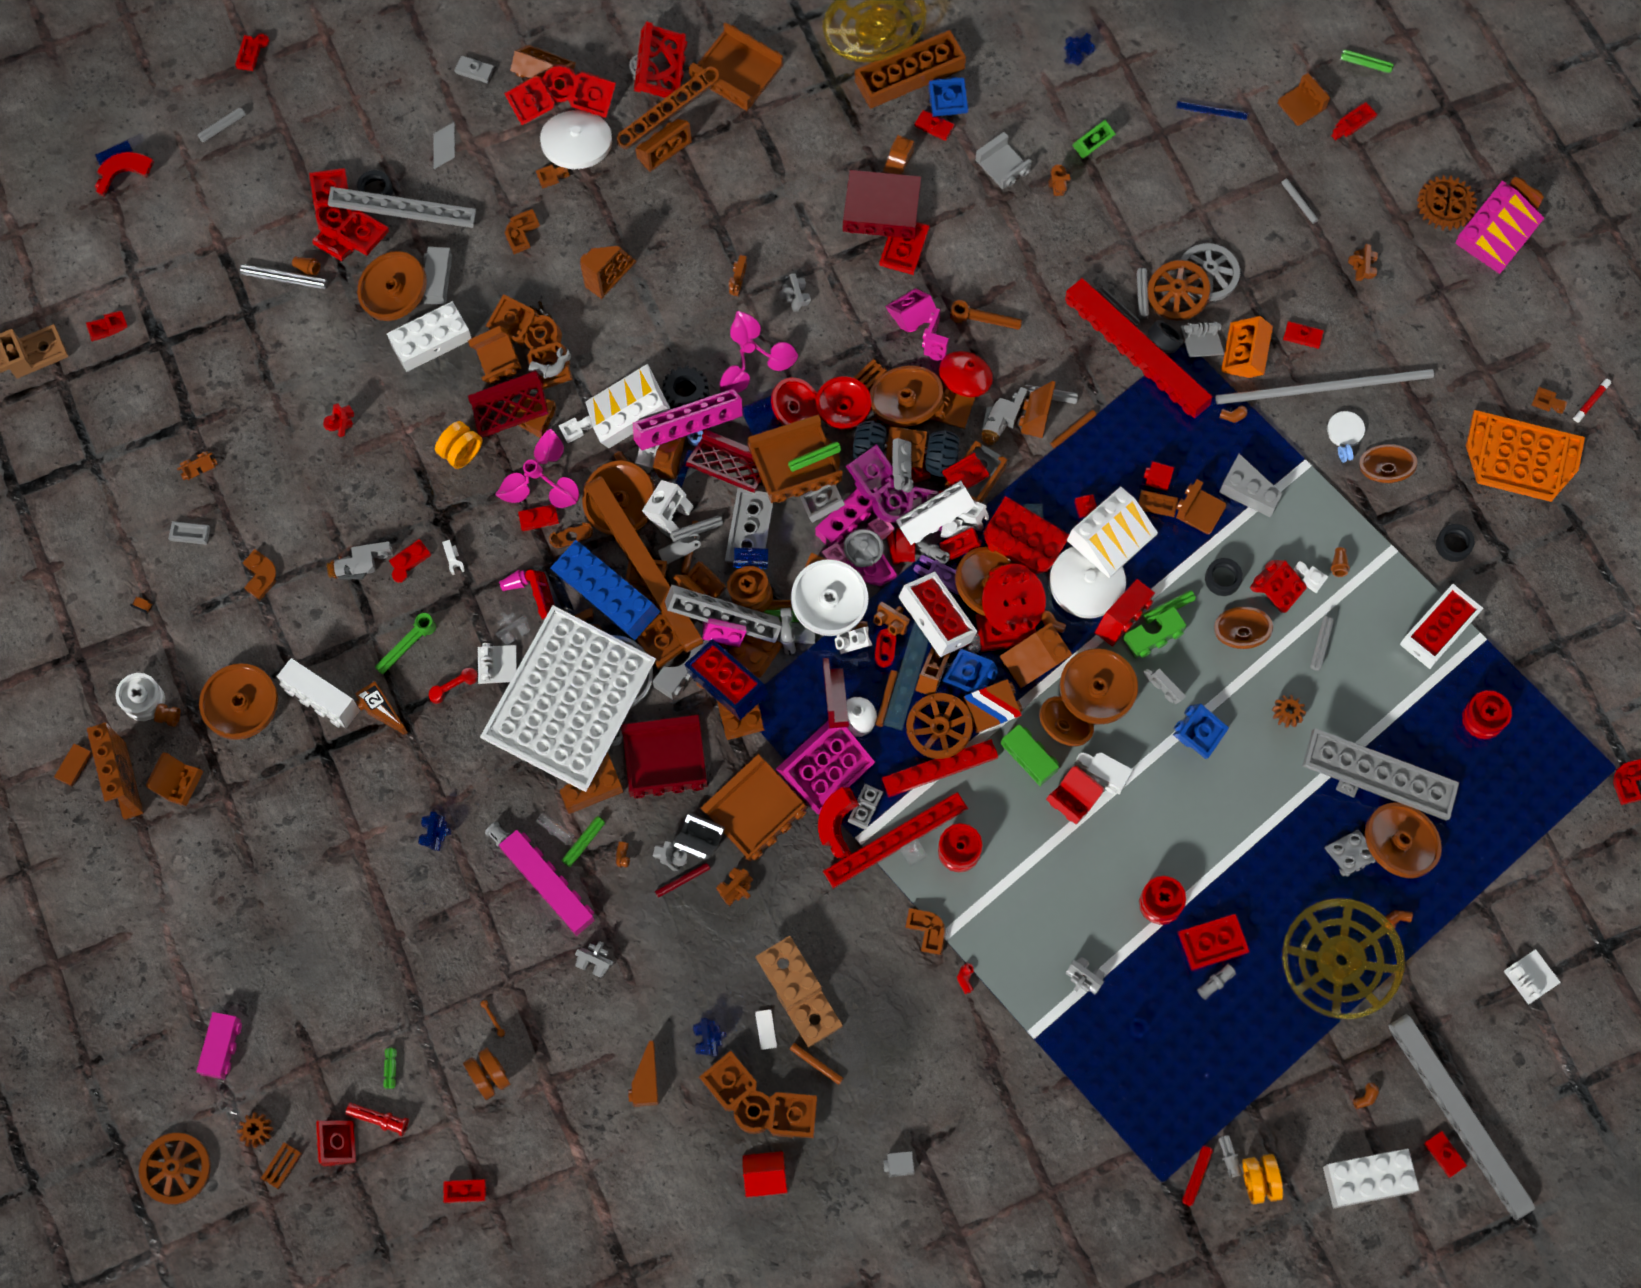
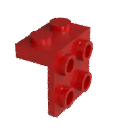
M1286 560L1269 561L1262 573L1254 578V582L1250 586V589L1255 593H1265L1282 613H1286L1306 590V584Z
M1073 766L1059 786L1048 795L1046 800L1054 809L1064 814L1070 822L1077 825L1100 798L1104 788L1078 766Z

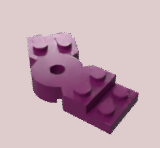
M877 444L846 466L856 482L854 484L865 499L872 500L875 514L885 522H897V519L939 493L938 491L913 487L909 493L904 492L902 489H895L893 467ZM890 499L895 501V507L890 504Z

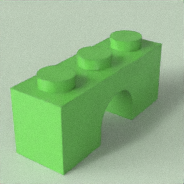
M1175 607L1157 616L1156 624L1160 632L1150 634L1140 625L1125 634L1123 641L1135 659L1140 656L1142 658L1146 657L1152 652V649L1156 647L1158 649L1162 648L1168 643V640L1172 638L1174 640L1178 639L1184 634L1187 625Z

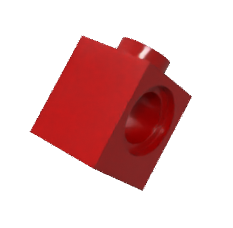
M1152 461L1151 467H1147L1144 478L1147 479L1145 485L1167 491L1174 467Z

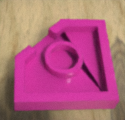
M884 554L872 567H855V564L849 560L844 562L853 567L861 575L864 582L868 584L882 586L897 576Z

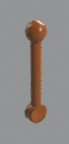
M482 1000L480 1005L481 1007L485 1008L493 1024L495 1025L497 1029V1035L499 1037H504L505 1031L504 1029L500 1028L494 1015L489 1009L488 1001Z

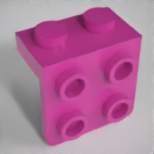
M939 308L930 315V325L924 331L922 343L924 355L936 361H942L947 355L949 338L936 334L940 320L941 309Z
M709 618L708 622L703 621V640L740 647L746 633V626Z

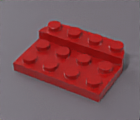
M1006 496L984 531L985 541L991 552L996 550L1015 563L1027 566L1034 574H1041L1050 570L1069 537V534Z

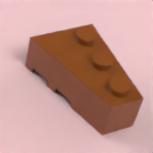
M608 752L586 792L569 783L559 790L568 814L623 793Z

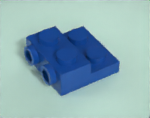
M952 77L944 80L937 78L929 81L928 90L932 116L968 113L964 78Z
M960 649L942 681L944 684L960 690L962 694L968 695L988 687V683L996 678L998 671L992 660Z
M1202 704L1190 705L1184 712L1186 715L1184 720L1178 721L1174 726L1176 731L1173 736L1186 747H1192L1204 759H1208L1229 727Z

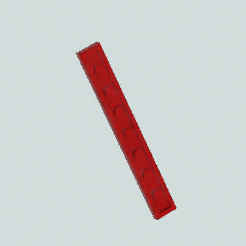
M956 792L823 870V873L834 889L968 810V807L959 793Z

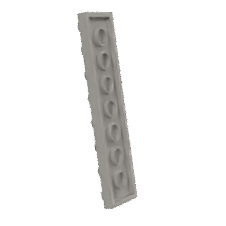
M1316 728L1311 732L1302 765L1308 769L1444 820L1450 819L1459 782Z

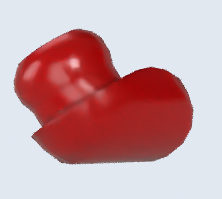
M970 963L962 965L957 975V981L965 995L974 990L969 982L974 971V967Z

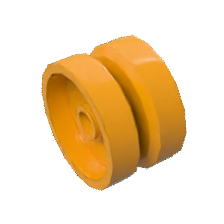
M457 421L448 426L438 438L435 452L441 458L447 459L448 463L455 469H461L476 456L483 440L475 431H470V428L464 422Z
M1274 1155L1261 1156L1260 1165L1255 1157L1243 1159L1244 1181L1251 1203H1264L1266 1196L1270 1201L1282 1200V1181Z

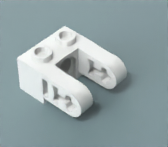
M661 480L642 511L663 534L671 538L670 533L679 529L672 521L674 512L677 510L688 516L694 506L686 498V494L678 484Z

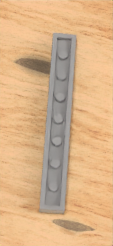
M331 187L328 199V206L469 228L474 226L476 209L335 187Z

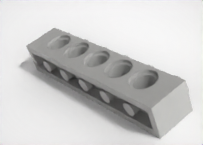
M672 584L665 600L668 611L708 622V619L712 618L746 626L745 634L773 643L776 642L782 628L779 617Z

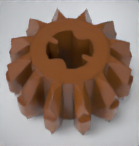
M1283 695L1281 700L1277 699L1275 701L1276 706H1273L1272 711L1275 712L1273 719L1279 718L1278 725L1283 722L1285 723V728H1288L1290 724L1296 727L1297 722L1302 723V717L1306 715V711L1302 710L1305 704H1299L1300 698L1293 700V695H1290L1287 699Z
M253 1112L252 1119L249 1115H245L246 1122H239L243 1128L237 1130V1133L243 1134L239 1140L241 1142L245 1141V1146L247 1147L253 1145L254 1148H258L259 1142L263 1146L266 1145L264 1139L272 1138L268 1134V1132L274 1130L273 1127L269 1126L272 1121L266 1119L264 1114L258 1116L256 1112ZM258 1127L259 1131H256L255 1134L252 1133V1130Z

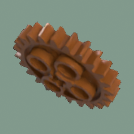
M1443 175L1440 180L1436 176L1434 181L1430 179L1420 190L1417 198L1419 202L1417 208H1421L1419 214H1425L1423 220L1429 219V225L1435 223V228L1440 225L1442 230L1448 227L1449 231L1452 230L1453 226L1459 229L1460 225L1464 227L1467 222H1470L1476 212L1477 205L1475 203L1477 198H1473L1475 192H1469L1471 186L1465 187L1466 182L1459 183V178L1454 181L1451 175L1449 179H1446ZM1448 190H1450V195H1449L1448 201H1447V200H1445V199H1446V197H1447V195H1448ZM1447 204L1448 208L1446 210V216H1444V210Z

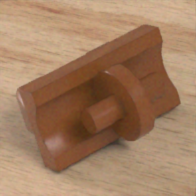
M1055 165L1051 169V178L1048 186L1053 187V196H1064L1067 191V184L1070 181V174H1066V168L1062 165Z
M1365 244L1363 249L1355 251L1354 255L1348 258V263L1353 265V269L1356 270L1355 280L1361 281L1364 278L1373 279L1377 275V269L1371 267L1370 263L1373 264L1377 261L1378 253L1372 251L1369 244Z
M881 602L878 605L873 623L878 626L886 624L889 633L895 636L898 633L904 635L907 632V625L910 619L903 615V607L899 606L894 609Z
M733 868L729 873L732 882L729 885L721 882L716 887L724 902L731 906L735 900L739 901L742 897L749 899L750 894L747 891L752 887L750 883L753 879L744 868L742 870Z

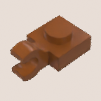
M553 165L536 170L542 189L559 183L558 178L564 179L570 176L568 169L561 166L554 169Z
M1539 387L1532 406L1548 412L1553 408L1554 411L1563 414L1568 402L1555 398L1557 393Z

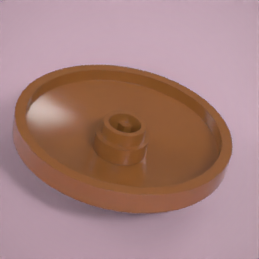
M394 251L383 254L374 259L365 268L360 277L357 288L359 303L375 319L392 321L402 318L414 310L423 298L427 285L426 272L421 263L408 253Z
M902 366L889 370L875 381L870 390L871 409L874 415L882 422L898 427L913 426L928 420L939 410L944 398L943 387L939 377L931 370L920 366Z
M612 461L600 466L591 474L586 484L601 476L635 531H638L649 520L642 510L655 491L652 479L645 470L631 462ZM584 487L582 504L587 519L599 531L614 536Z
M979 547L971 550L962 558L956 569L955 583L959 595L971 609L985 616L982 607V593L990 577L989 572L1001 565L1017 563L996 550L991 552L988 547ZM1022 598L1021 603L1024 604L1025 600ZM1006 600L1003 603L1004 606L1008 605V602Z
M1089 649L1078 653L1065 665L1060 678V695L1067 709L1077 718L1092 724H1108L1121 719L1132 708L1138 693V681L1131 665L1119 654L1106 649Z
M242 663L232 664L215 672L205 683L199 699L200 713L205 724L217 735L233 740L252 737L265 729L273 719L278 705V693L272 679L260 668Z
M1388 803L1379 807L1368 818L1365 826L1366 843L1374 859L1384 869L1400 877L1417 878L1427 874L1437 865L1442 850L1440 836L1431 820L1421 811L1402 803Z

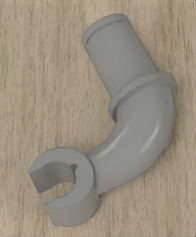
M561 347L557 351L558 360L554 365H543L531 361L529 372L536 371L545 379L556 376L563 370L565 362L570 360L571 353L567 350L566 355L562 356L564 350Z
M781 608L782 628L780 641L783 643L785 654L789 655V650L791 654H794L796 652L794 644L795 635L792 633L791 627L793 613H791V608Z

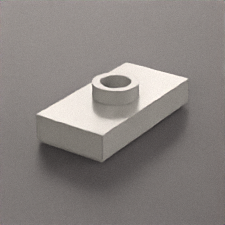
M464 56L460 57L455 68L456 74L485 83L489 82L494 72L493 65Z
M791 623L792 633L795 635L794 643L815 644L814 632L807 629L801 623ZM780 630V633H779V635H778V637H777V640H776V641H778V642H781V641H780L781 630Z

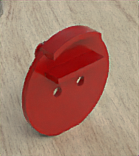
M1006 564L992 569L989 572L990 577L982 593V607L987 620L995 629L1004 634L1012 635L1031 631L1040 622L1045 611L1046 596L1042 583L1027 566L1021 564ZM1022 598L1025 600L1024 604L1021 603ZM1005 600L1008 602L1007 606L1003 604Z

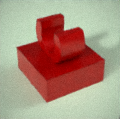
M1093 494L1075 498L1074 500L1079 518L1088 516L1097 508Z

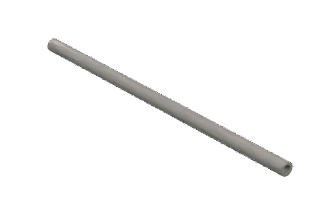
M1418 370L1216 395V403L1226 404L1434 378V370Z

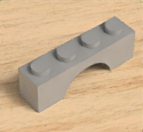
M697 621L694 626L703 640V624ZM703 640L702 645L691 650L689 658L682 665L677 667L664 666L653 680L654 688L672 700L676 695L679 696L684 689L683 685L687 680L690 681L695 674L691 665L710 647H715L717 642Z

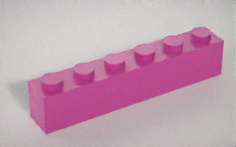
M518 830L514 831L499 844L500 849L571 931L578 936L595 921L592 916L594 914L593 910L587 904L583 906L580 902L582 899L575 890L572 892L567 887L569 883L562 875L558 877L555 874L556 868L550 861L546 863L541 858L544 855L537 847L533 849L529 844L531 842L529 837L524 832L520 834Z

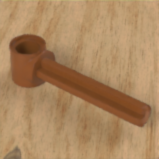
M963 300L955 301L951 308L950 318L956 323L971 319L1017 330L1021 328V319L969 308L970 305ZM955 310H961L963 313H957Z

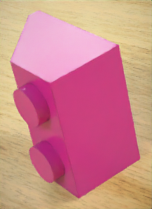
M916 288L885 306L899 327L906 332L916 331L920 325L928 323L931 313L936 311L931 295Z

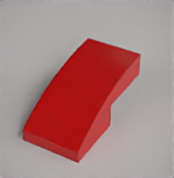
M117 311L104 314V319L87 322L86 327L91 341H96L126 329L127 323L123 312Z
M896 528V562H915V543L910 545L902 530Z

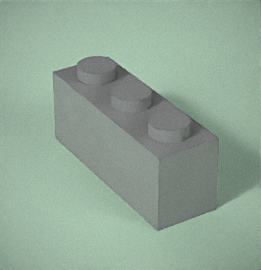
M428 247L427 253L424 254L427 277L426 290L422 298L424 304L446 305L452 263L450 248Z

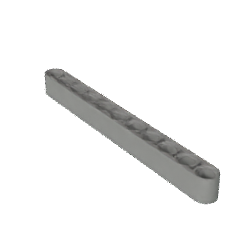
M1405 1014L1388 1025L1390 1032L1510 1215L1515 1220H1519L1535 1209L1532 1200L1413 1020Z

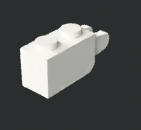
M1084 752L1079 753L1075 761L1078 767L1086 771V774L1097 783L1105 786V789L1113 794L1117 793L1120 795L1133 771L1131 768L1103 753H1098L1095 757Z

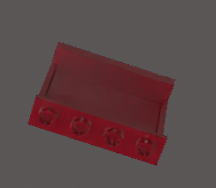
M850 170L842 232L914 239L921 177Z
M699 715L621 725L630 797L640 799L649 794L662 796L665 792L673 791V793L677 794L683 793L684 790L688 789L700 791L704 787H708Z

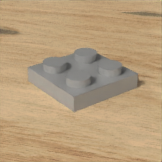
M826 485L817 491L811 490L800 496L812 523L845 505L836 485Z

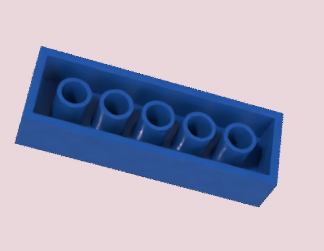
M577 540L569 546L551 567L563 581L634 640L660 613L659 609L650 600Z

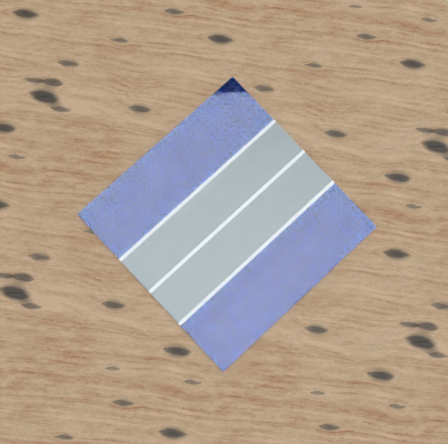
M1185 343L1168 357L1212 396L1211 405L1194 419L1191 415H1187L1178 403H1174L1164 390L1161 391L1151 378L1148 379L1144 375L1096 414L1094 418L986 504V511L989 519H982L984 526L982 531L975 530L978 539L983 541L980 547H988L984 531L1005 496L1070 535L1072 529L1085 518H1079L1074 502L1075 498L1093 494L1098 507L1119 487H1122L1137 502H1139L1141 490L1177 497L1178 505L1181 499L1185 500L1187 497L1185 492L1190 483L1194 485L1196 479L1204 482L1201 488L1202 491L1226 503V508L1211 534H1206L1177 519L1178 509H1176L1174 517L1144 511L1158 534L1122 566L1126 577L1125 591L1138 579L1155 592L1152 598L1154 603L1148 610L1144 609V613L1190 590L1193 591L1196 597L1195 600L1177 609V612L1187 625L1184 634L1180 638L1175 640L1172 638L1162 648L1158 649L1156 647L1146 657L1142 658L1140 656L1135 659L1123 641L1126 632L1112 647L1095 634L1103 616L1097 618L1078 617L1065 611L1056 602L1049 585L1051 568L1047 572L1035 574L1045 591V610L1050 611L1057 621L1066 624L1064 632H1058L1072 655L1020 689L999 657L1009 649L981 652L979 640L974 639L977 645L966 651L992 660L997 667L998 673L996 678L990 680L987 686L989 687L1008 679V682L1012 683L1015 688L1014 697L1016 701L1019 700L1023 709L1021 712L1022 716L977 734L973 727L972 736L965 748L992 739L999 756L998 759L892 797L887 795L882 782L883 777L934 759L924 756L914 748L908 738L906 729L907 718L912 707L920 699L928 696L916 691V687L932 645L899 599L904 585L924 577L914 571L915 565H919L927 570L930 569L929 566L923 564L918 559L868 600L867 609L861 621H868V636L872 646L841 654L835 644L837 636H824L756 691L764 725V731H760V733L781 757L786 760L828 721L823 658H829L830 669L843 668L846 700L853 697L868 699L874 705L877 717L890 671L898 672L883 726L880 727L875 724L869 734L855 737L875 763L848 787L851 788L856 800L865 784L883 791V794L866 830L848 822L853 809L845 815L841 824L863 848L956 792L959 793L968 810L877 864L918 910L932 912L942 919L946 929L945 941L965 963L973 965V972L1160 1182H1165L1616 770L1615 765L1472 624L1466 628L1431 669L1400 645L1404 637L1439 600L1442 594L1247 401L1217 404L1216 395L1238 392L1202 356L1189 357ZM1239 406L1247 408L1246 417L1236 423L1219 418L1222 409L1232 412ZM1238 454L1245 458L1282 493L1271 517L1219 493ZM1152 461L1174 467L1167 491L1145 485L1147 479L1144 478L1146 468L1151 467ZM944 538V539H943L942 541H940L939 543H941V542H943V541H945V540H947V539H949V538ZM1067 541L1060 554L1073 546ZM1338 547L1346 549L1350 571L1344 577L1334 576L1331 571L1335 549ZM966 553L946 562L944 565L956 570ZM1216 559H1232L1242 569V582L1238 590L1232 595L1218 596L1212 593L1206 586L1205 573L1209 565ZM1271 560H1286L1292 569L1301 561L1309 570L1314 566L1328 576L1317 593L1306 587V590L1286 613L1280 612L1265 593H1255L1250 589L1254 578L1262 573L1265 565ZM1221 567L1213 572V580L1220 586L1228 587L1234 583L1235 575L1231 570ZM948 590L977 630L975 614L979 613L971 609L960 595ZM881 602L894 609L899 606L903 607V615L910 619L907 625V632L904 635L900 633L896 635L894 662L889 667H880L875 661L877 635L882 629H888L886 624L878 626L873 623L878 605ZM1252 607L1265 612L1271 618L1273 632L1265 643L1257 647L1236 649L1218 640L1214 632L1215 621L1219 615L1229 609ZM1143 615L1137 622L1134 621L1129 629L1131 631L1142 625L1145 631L1150 634L1160 632L1156 620L1147 624ZM1327 616L1333 618L1334 622L1322 667L1319 671L1312 670L1310 665L1322 621ZM1041 620L1036 626V632L1044 627ZM888 638L883 639L886 643L890 641ZM1089 649H1106L1119 654L1131 665L1138 681L1137 697L1130 711L1115 722L1094 724L1093 736L1084 745L1068 746L1054 740L1043 728L1039 712L1042 704L1047 699L1061 696L1060 678L1068 661L1078 653ZM882 656L881 659L886 661L888 657ZM949 657L936 693L950 694L963 702L962 697L966 695L962 694L960 690L944 684L942 681L955 659ZM1159 668L1186 697L1176 705L1169 702L1165 698V693L1161 689H1157L1144 676L1143 671L1145 669L1156 671ZM1485 690L1498 692L1511 705L1512 717L1509 724L1496 737L1490 739H1479L1472 736L1462 722V713L1465 706L1477 693ZM1283 695L1287 699L1290 695H1293V700L1300 698L1299 704H1305L1302 710L1306 711V715L1302 717V723L1297 722L1296 727L1290 724L1288 728H1285V723L1283 722L1278 725L1279 718L1273 719L1275 712L1272 711V708L1276 706L1275 701L1277 699L1281 700ZM938 701L941 717H943L949 702ZM931 703L920 711L931 719L935 718ZM1202 704L1229 727L1208 759H1204L1192 747H1186L1173 736L1176 731L1174 726L1178 721L1184 720L1186 717L1184 712L1190 705ZM955 706L949 721L964 716L957 706ZM916 717L914 730L930 727L929 724ZM965 723L952 727L951 730L963 735ZM1019 724L1023 728L1026 727L1031 732V737L1044 746L1045 752L1049 756L1052 755L1058 761V772L1041 787L1001 745L1002 738ZM944 726L938 727V730L944 729ZM1314 728L1459 782L1449 820H1444L1421 811L1436 827L1442 846L1440 859L1430 872L1417 878H1404L1390 873L1375 860V863H1370L1365 868H1360L1359 871L1355 870L1348 877H1343L1340 874L1339 870L1341 868L1324 847L1357 830L1365 837V826L1371 814L1382 805L1399 802L1362 788H1358L1353 798L1336 790L1340 780L1303 767L1309 739ZM933 733L916 736V738L924 746ZM949 735L946 736L949 748L959 742V740ZM940 738L936 740L930 750H943ZM1084 752L1092 757H1095L1098 753H1103L1131 768L1133 771L1120 795L1108 792L1105 786L1101 785L1104 788V792L1088 814L1077 825L1070 822L1064 814L1054 809L1046 800L1048 795L1059 786L1073 766H1077L1075 761L1079 753ZM962 823L970 825L977 830L981 836L983 846L980 860L976 866L969 871L959 873L950 871L942 864L938 855L940 836L946 828L953 824ZM1157 876H1168L1176 879L1181 883L1186 893V903L1181 914L1175 921L1164 925L1151 923L1140 911L1139 906L1141 892L1149 880ZM1394 910L1413 913L1411 922L1399 921L1394 929H1387L1384 920ZM1236 914L1250 952L1191 971L1178 932ZM1080 957H1083L1089 963L1086 968L1093 973L1095 969H1100L1105 973L1104 982L1096 994L1089 990L1086 992L1082 988H1079L1077 992L1073 990L1076 984L1070 980L1071 977L1066 974V971L1074 960L1077 961ZM1229 964L1235 970L1236 975L1223 984V988L1217 989L1206 1000L1202 998L1197 989L1204 985L1211 975L1217 974Z

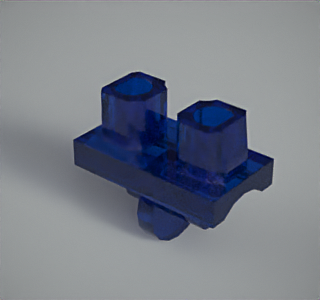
M1086 33L1081 39L1077 36L1075 38L1070 36L1066 38V46L1064 47L1067 57L1064 60L1066 64L1072 62L1079 66L1084 60V56L1081 54L1083 51L1088 56L1094 53L1096 46L1090 41L1091 35L1089 33Z
M734 548L733 567L754 566L768 568L769 549Z
M430 812L429 816L422 817L421 825L428 830L427 834L419 836L418 843L421 846L428 847L434 851H440L441 842H444L445 836L451 835L452 832L451 829L446 828L447 822L444 821L445 817L438 815L437 812Z
M702 1018L701 1022L693 1025L694 1035H703V1042L696 1043L695 1045L696 1054L716 1057L718 1056L717 1046H722V1039L727 1037V1033L721 1032L720 1025H715L714 1020Z

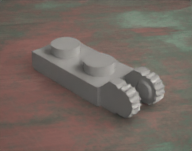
M896 438L893 439L894 487L897 490L902 489L904 492L909 493L913 489V480L911 479V442Z

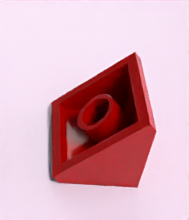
M316 1121L319 1164L325 1167L356 1162L353 1121Z
M783 1151L742 1155L746 1198L787 1193Z

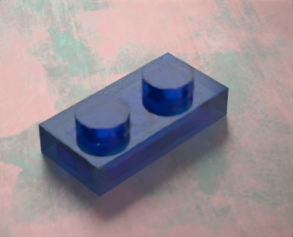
M127 140L95 154L101 166L108 158L119 153L133 152Z

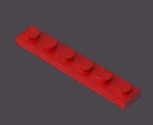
M992 739L964 748L952 757L933 759L882 778V782L888 797H892L996 760L999 756Z

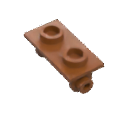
M205 451L197 455L198 459L192 462L188 459L180 463L181 467L177 469L179 471L183 470V473H181L183 480L187 479L189 481L200 475L197 470L199 467H201L203 473L216 468L215 466L218 465L216 459H211L210 457L214 454L212 452L208 454Z

